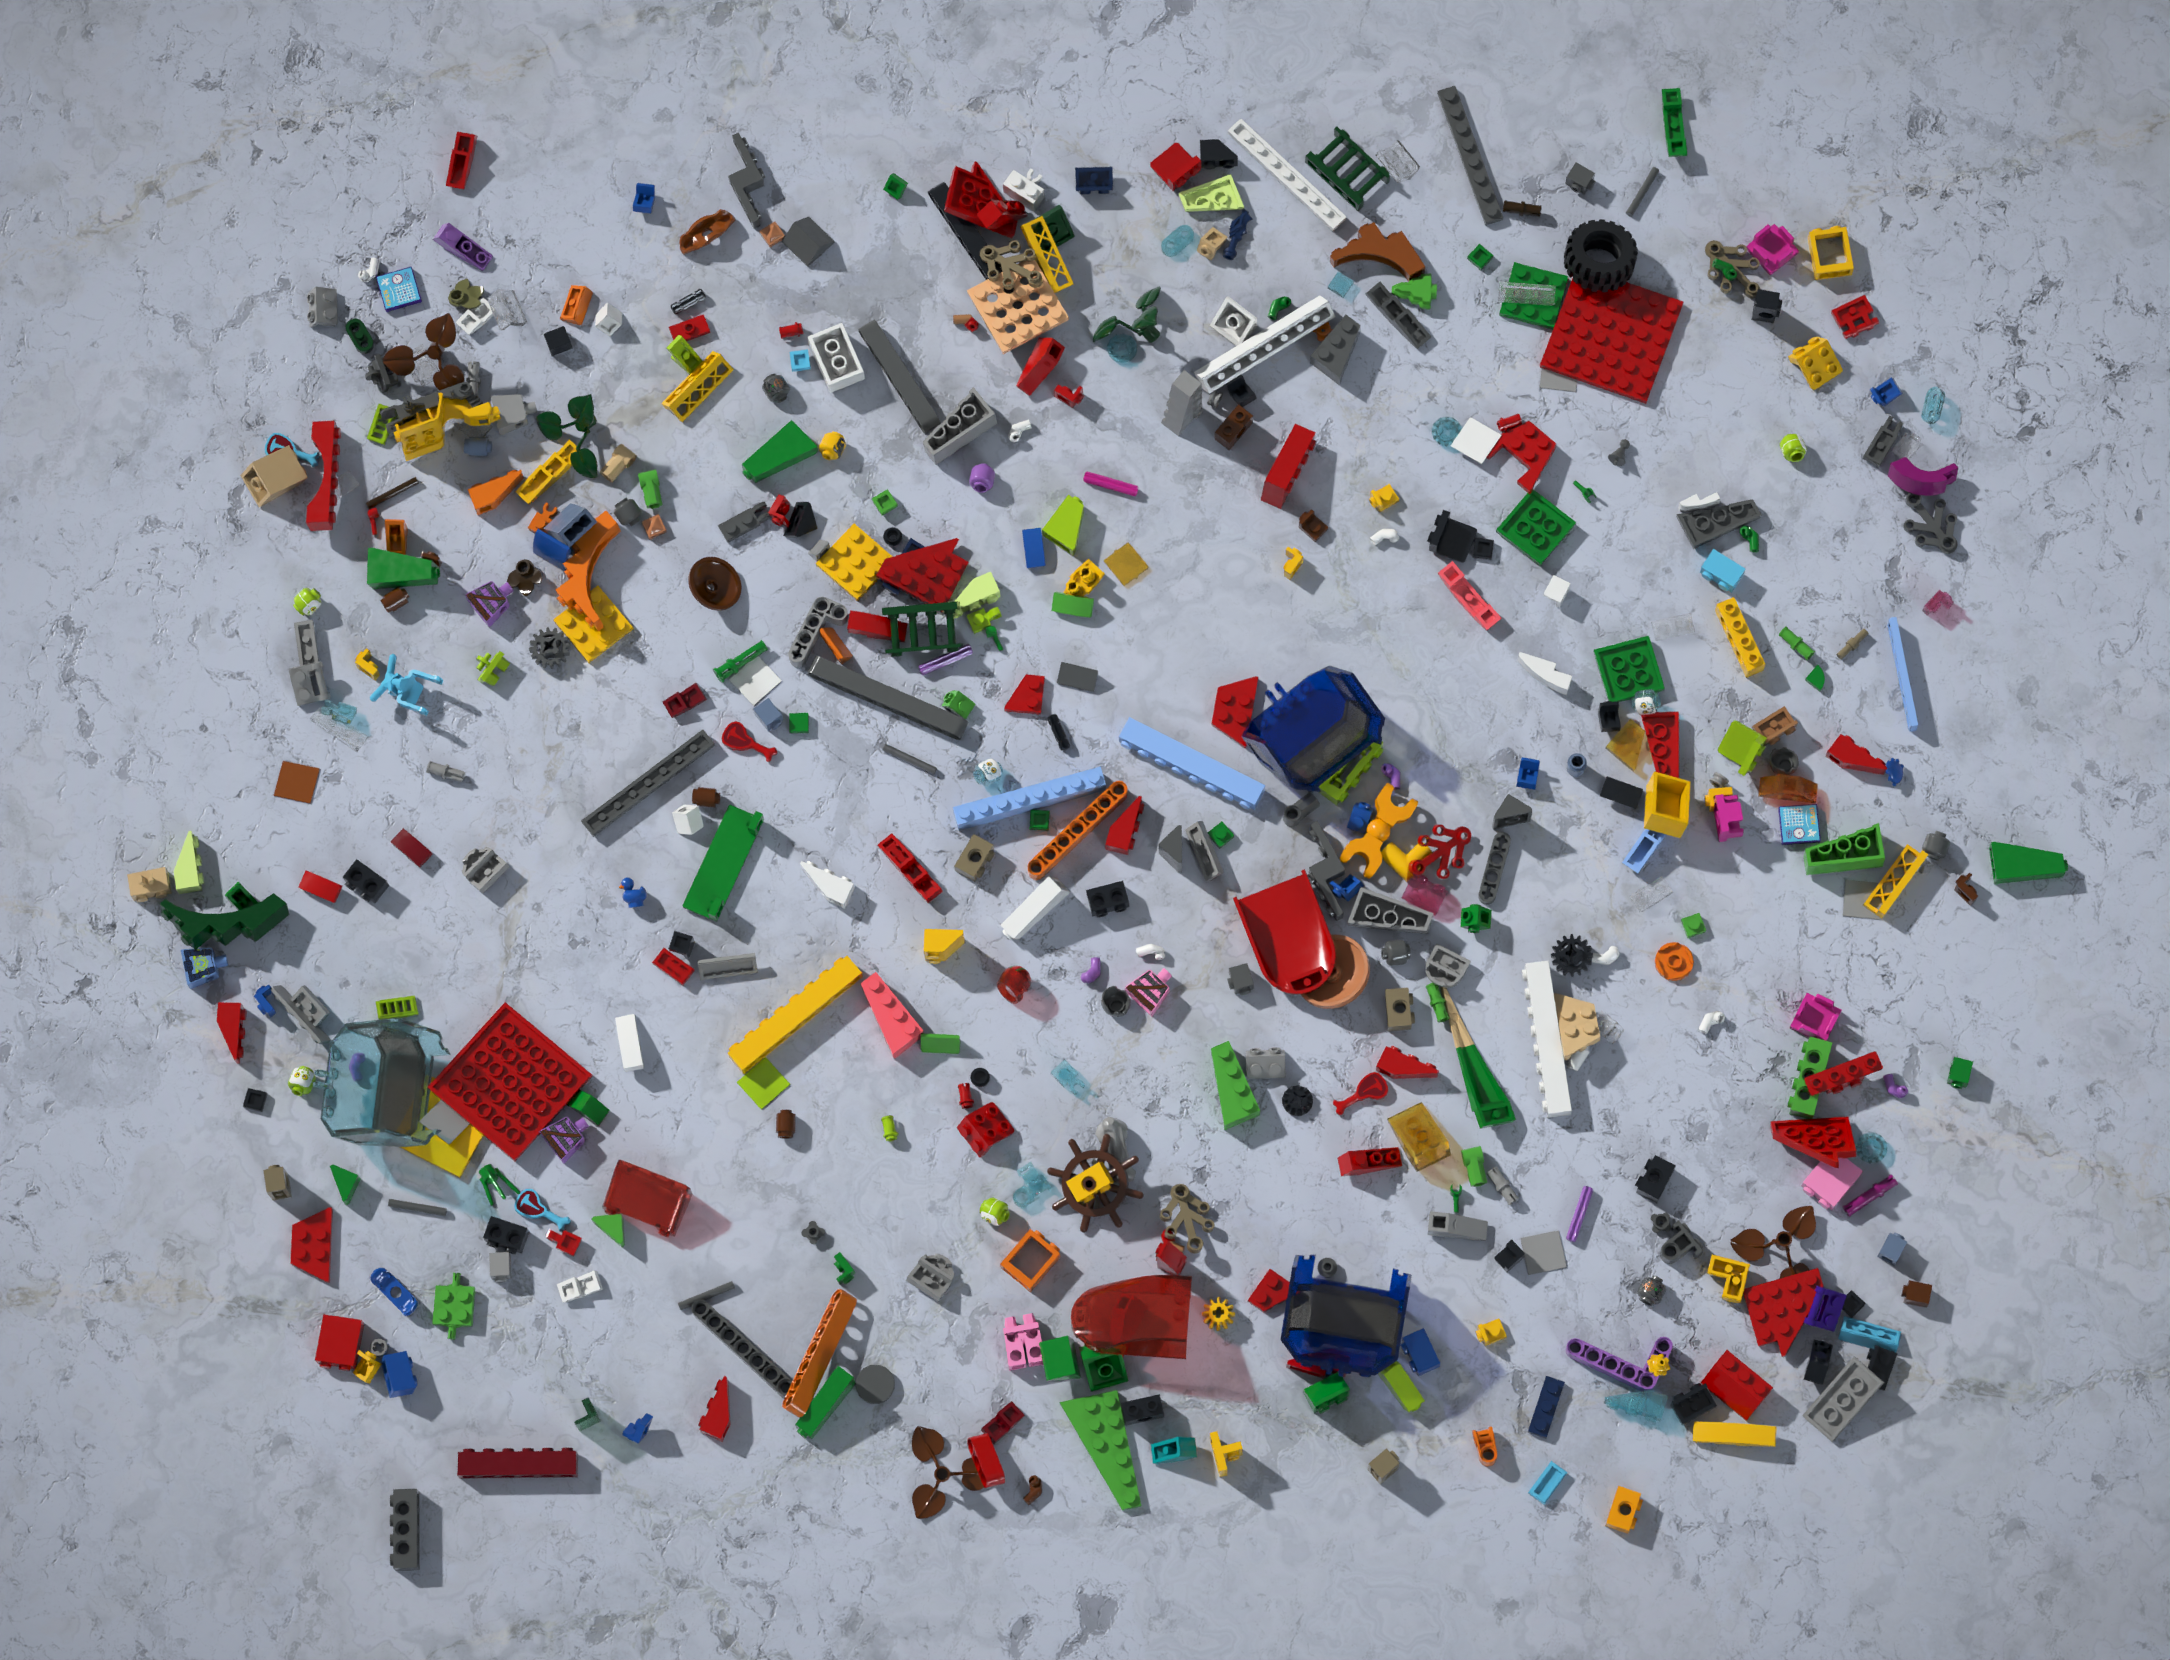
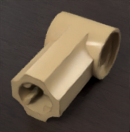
M620 444L612 453V458L600 470V473L604 478L613 483L625 468H629L634 463L637 455L623 444Z

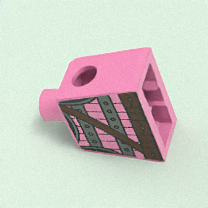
M1165 968L1158 975L1148 970L1125 987V991L1152 1017L1170 992V988L1165 983L1172 975Z

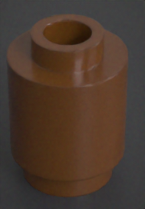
M397 587L384 595V598L380 601L389 613L409 603L407 599L410 596L404 588L400 589Z
M698 787V789H693L692 804H697L700 807L715 808L716 804H720L721 795L717 793L715 788Z
M780 1110V1113L776 1114V1133H778V1138H793L796 1114L792 1113V1110Z

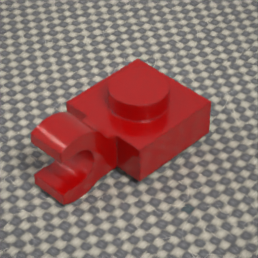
M549 1230L546 1235L548 1240L558 1243L556 1249L573 1257L582 1241L581 1237L566 1230L563 1231L562 1235Z

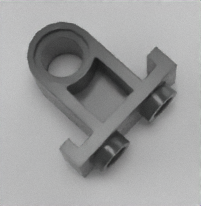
M1679 1220L1674 1223L1671 1229L1673 1231L1678 1230L1679 1233L1663 1244L1660 1251L1661 1260L1664 1263L1673 1264L1692 1249L1695 1252L1693 1257L1697 1259L1703 1253V1245L1697 1238L1693 1239L1690 1235L1691 1230L1685 1223L1682 1224ZM1668 1248L1673 1249L1675 1256H1667L1665 1250Z

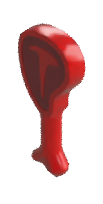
M731 722L722 734V743L729 749L744 751L752 748L764 754L767 762H770L772 756L777 754L775 747L767 748L749 737L744 725L740 722Z
M1369 1073L1360 1081L1354 1095L1344 1101H1333V1105L1337 1108L1336 1114L1343 1115L1345 1109L1357 1101H1363L1367 1098L1374 1100L1383 1099L1388 1093L1387 1083L1379 1073Z

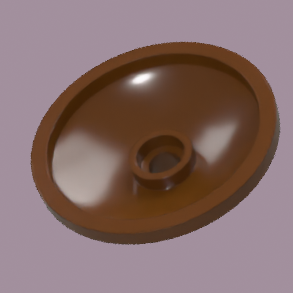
M704 557L698 560L689 571L688 584L694 598L704 607L722 611L731 608L739 600L742 590L740 577L736 570L725 560L717 557Z

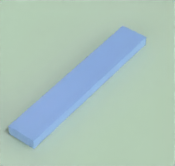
M1892 617L1889 619L1887 626L1908 730L1911 732L1917 730L1918 721L1897 617Z

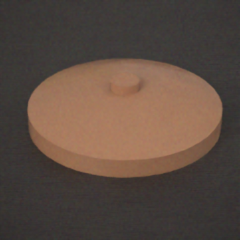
M1331 935L1336 950V962L1331 976L1318 989L1306 994H1300L1308 1003L1315 1007L1323 1009L1343 1007L1354 1001L1363 992L1370 976L1368 956L1360 944L1344 935Z

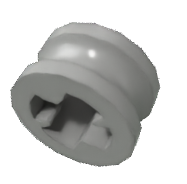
M1217 390L1213 391L1207 405L1210 406L1212 404L1213 408L1216 409L1223 393H1217Z
M1717 772L1713 774L1714 778L1709 780L1716 788H1725L1724 785L1729 783L1725 776Z
M375 1339L371 1342L370 1351L378 1358L388 1353L389 1347L384 1340ZM378 1343L379 1345L384 1344V1348H382L383 1351L381 1353L379 1351H374V1349H376L375 1345Z

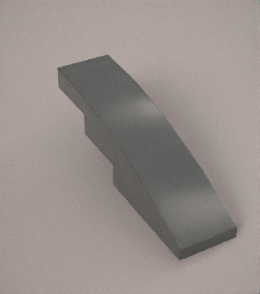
M1381 281L1365 293L1385 318L1416 349L1431 338L1430 334L1408 308L1406 309L1395 295H1391Z

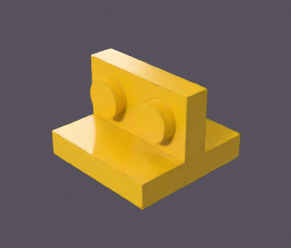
M1218 1431L1211 1432L1210 1442L1219 1476H1227L1225 1460L1228 1459V1462L1240 1459L1239 1456L1243 1455L1241 1441L1221 1446Z

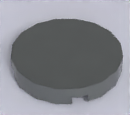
M881 1365L864 1367L856 1378L858 1395L870 1404H880L887 1401L895 1389L892 1373Z

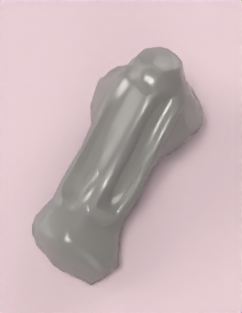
M1107 1117L1097 1126L1096 1136L1101 1144L1103 1136L1109 1134L1111 1139L1107 1152L1117 1157L1123 1163L1129 1159L1125 1142L1127 1139V1125L1117 1118ZM1108 1163L1110 1170L1114 1168L1110 1163ZM1129 1167L1126 1169L1128 1181L1131 1182L1135 1178L1136 1171ZM1118 1175L1112 1178L1113 1181L1119 1183Z

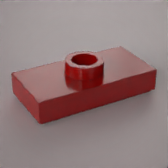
M704 314L669 327L673 340L678 335L689 341L710 333Z
M665 948L660 951L652 962L653 965L682 986H684L695 971Z

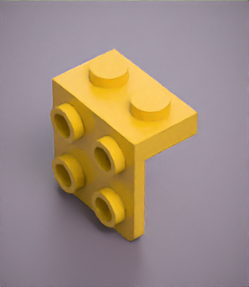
M1821 337L1811 338L1808 344L1794 349L1793 353L1788 356L1791 363L1800 367L1809 387L1813 390L1819 388L1843 371L1828 340Z

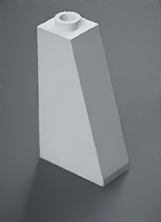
M1048 876L1001 924L1004 928L1002 932L1009 939H1020L1062 901L1070 891L1058 878Z

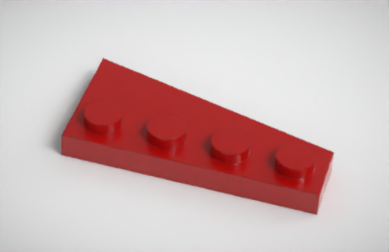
M1679 712L1644 713L1645 715H1641L1655 771L1679 778Z

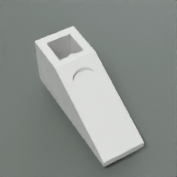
M801 861L802 870L825 899L845 909L855 889L852 880L844 876L839 878L828 869L823 871L810 861H807V863Z

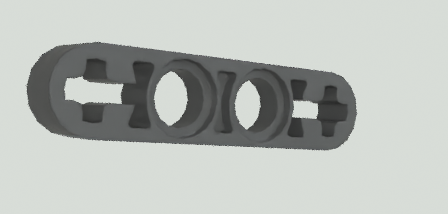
M1499 832L1494 836L1480 886L1478 898L1481 903L1486 905L1492 904L1496 898L1510 847L1511 838L1505 832ZM1504 837L1507 843H1503L1502 850H1498L1499 841L1496 840ZM1500 855L1503 860L1500 864H1495L1492 862V856ZM1493 872L1497 875L1498 879L1495 882H1490L1487 879V874ZM1490 886V895L1493 897L1484 899L1485 896L1482 895V893L1485 894L1487 891V887Z

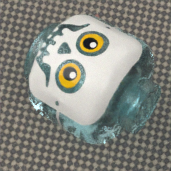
M1653 689L1639 690L1635 693V698L1631 700L1632 708L1636 709L1640 715L1656 713L1658 708L1661 707L1660 695Z
M989 758L975 766L973 776L978 784L990 786L1001 779L1003 769L999 762Z

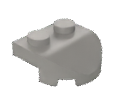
M489 847L471 850L462 861L464 864L463 875L482 894L509 868V865Z
M1436 943L1426 962V976L1435 985L1451 988L1460 983L1471 961Z
M941 1254L924 1255L907 1276L906 1281L939 1302L949 1289L954 1278L952 1263Z

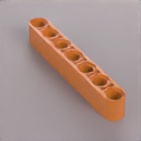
M1123 781L1112 783L1028 863L1030 878L1033 880L1042 879L1123 803L1128 796L1127 785ZM1117 788H1121L1124 790V793L1117 795L1114 791ZM1103 801H1108L1110 806L1103 808L1100 804ZM1089 814L1097 816L1093 821H1089L1086 817ZM1081 827L1083 831L1080 834H1076L1073 832V829ZM1067 840L1069 844L1066 847H1062L1059 845V842ZM1048 853L1055 854V858L1052 860L1046 859L1045 856ZM1034 866H1039L1042 868V870L1038 873L1032 872L1031 869Z
M837 1289L832 1295L782 1403L784 1409L799 1418L808 1410L856 1306L857 1299L842 1289Z

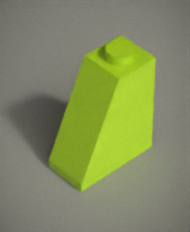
M1068 495L1042 529V536L1072 556L1076 552L1084 514L1083 502L1076 496L1071 497Z
M1388 1356L1373 1367L1403 1409L1413 1412L1421 1407V1403L1425 1400L1399 1362Z

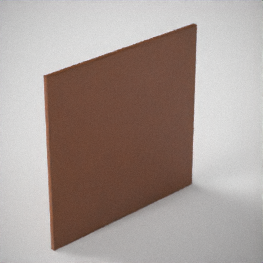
M283 761L274 796L311 804L320 768Z

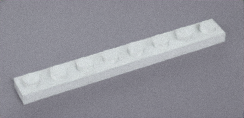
M1242 119L1237 121L1228 130V134L1332 231L1337 229L1346 220V216Z

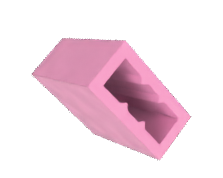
M1838 1158L1839 1168H1834L1820 1161L1802 1183L1803 1191L1810 1197H1816L1819 1200L1818 1203L1823 1208L1833 1210L1863 1173L1860 1168L1848 1159Z

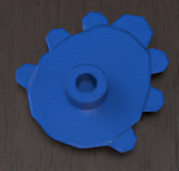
M1891 758V761L1888 760L1886 763L1888 768L1886 774H1889L1888 780L1893 782L1892 785L1896 786L1902 780L1904 765L1899 764V759Z

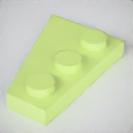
M1231 174L1179 192L1185 212L1244 209Z

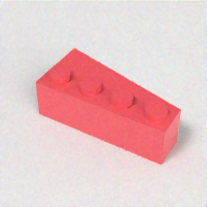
M875 972L861 983V987L895 1059L920 1040L921 1034L924 1031L877 972Z

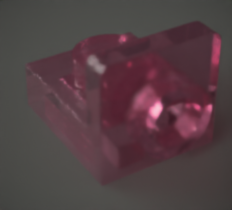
M1939 590L1926 603L1922 611L1928 616L1931 612L1936 613L1942 605L1949 610L1954 602L1947 592Z

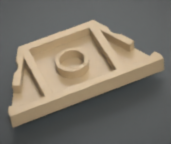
M1554 993L1564 1060H1568L1572 1054L1578 1051L1582 1052L1588 1046L1600 1041L1595 1006L1589 1002Z

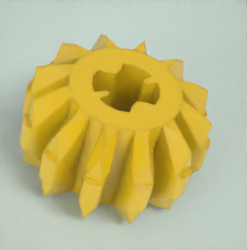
M1217 1297V1303L1210 1299L1211 1306L1205 1304L1204 1308L1207 1311L1202 1312V1316L1207 1317L1203 1320L1204 1324L1211 1322L1209 1329L1217 1325V1331H1220V1325L1225 1330L1228 1329L1226 1322L1233 1324V1320L1230 1317H1235V1312H1231L1234 1306H1227V1299L1223 1303H1221L1220 1297ZM1217 1310L1221 1311L1222 1315L1220 1318H1216V1315H1213L1216 1314Z

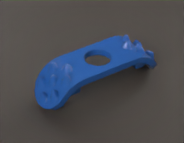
M378 1268L373 1271L370 1276L371 1282L402 1314L409 1316L418 1306L417 1299L387 1269ZM394 1287L401 1289V1296L398 1298H393L391 1295V1290Z

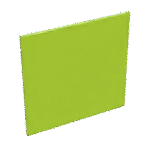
M766 1057L737 1081V1084L761 1110L790 1085Z

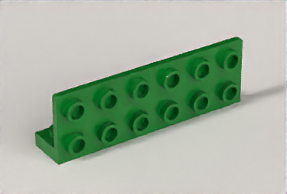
M728 806L682 905L683 908L713 921H718L764 822L762 813L755 811L754 814H751L735 806Z

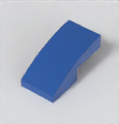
M1041 527L1023 529L1022 534L1027 568L1046 566Z

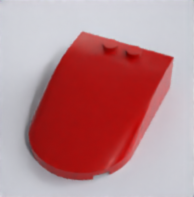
M1305 869L1301 871L1302 875L1242 899L1233 898L1264 977L1276 989L1296 995L1306 994L1321 987L1331 976L1336 962L1335 945Z

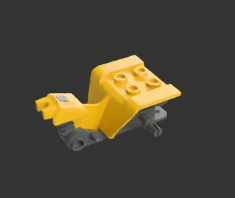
M467 382L459 383L412 401L409 396L403 398V404L393 405L380 411L382 420L395 416L398 418L387 423L386 430L388 433L394 434L397 443L401 442L406 461L441 449L445 444V423L450 419H464V422L470 426L490 425L492 422L501 419L498 407H491L490 402L483 404L478 395H474L472 386Z

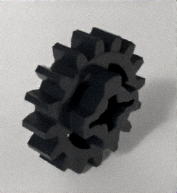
M1571 934L1570 939L1563 936L1564 941H1556L1558 947H1552L1555 953H1551V958L1554 959L1552 961L1553 966L1558 965L1556 967L1558 972L1563 970L1564 976L1570 972L1571 977H1573L1575 972L1580 976V970L1582 969L1588 971L1586 965H1592V961L1589 958H1593V953L1590 952L1592 947L1587 946L1588 941L1586 939L1581 941L1580 935L1577 939H1574L1573 934ZM1576 945L1582 947L1583 950H1579ZM1572 949H1573V952L1575 953V955L1573 956L1572 962H1571V959H1570L1569 956H1571ZM1560 960H1562V962H1566L1568 966L1562 964Z

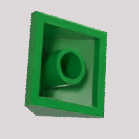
M1063 1336L1039 1343L1047 1381L1081 1378L1074 1340L1071 1337Z

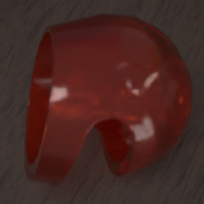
M1011 966L1006 968L997 982V988L1007 1001L1017 1004L1023 999V993L1029 990L1031 977L1025 968ZM1006 986H1008L1012 990L1016 997L1012 996L1007 991Z

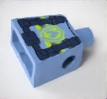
M212 948L181 950L186 981L190 989L218 979V968L228 966L227 956L221 955L216 957Z

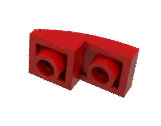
M306 870L298 888L335 903L343 886Z

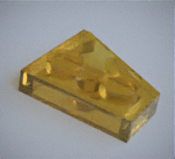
M1630 719L1605 748L1634 772L1645 730Z

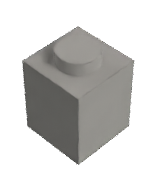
M489 1253L491 1279L495 1280V1282H506L507 1279H512L510 1253Z

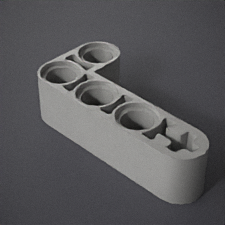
M823 596L815 599L789 650L788 655L792 666L799 668L805 665L820 636L819 631L821 628H824L827 621L837 626H843L848 622V612L844 605ZM820 605H826L827 608L821 611L818 609ZM838 612H843L844 616L842 618H836L835 614ZM812 621L819 622L816 627H811L809 624ZM804 637L811 639L808 643H802L801 640ZM800 653L801 658L797 657V659H794V656H798Z

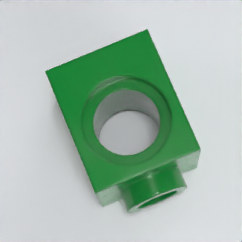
M1954 1057L1947 1083L1956 1089L1966 1088L1973 1061Z

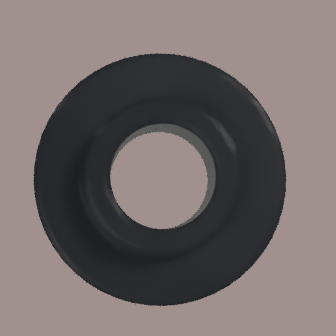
M891 527L885 530L883 539L887 545L896 546L902 540V533L898 528ZM895 535L896 539L891 540L889 537Z

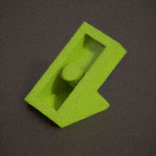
M680 335L666 347L672 355L671 359L688 374H691L703 361Z

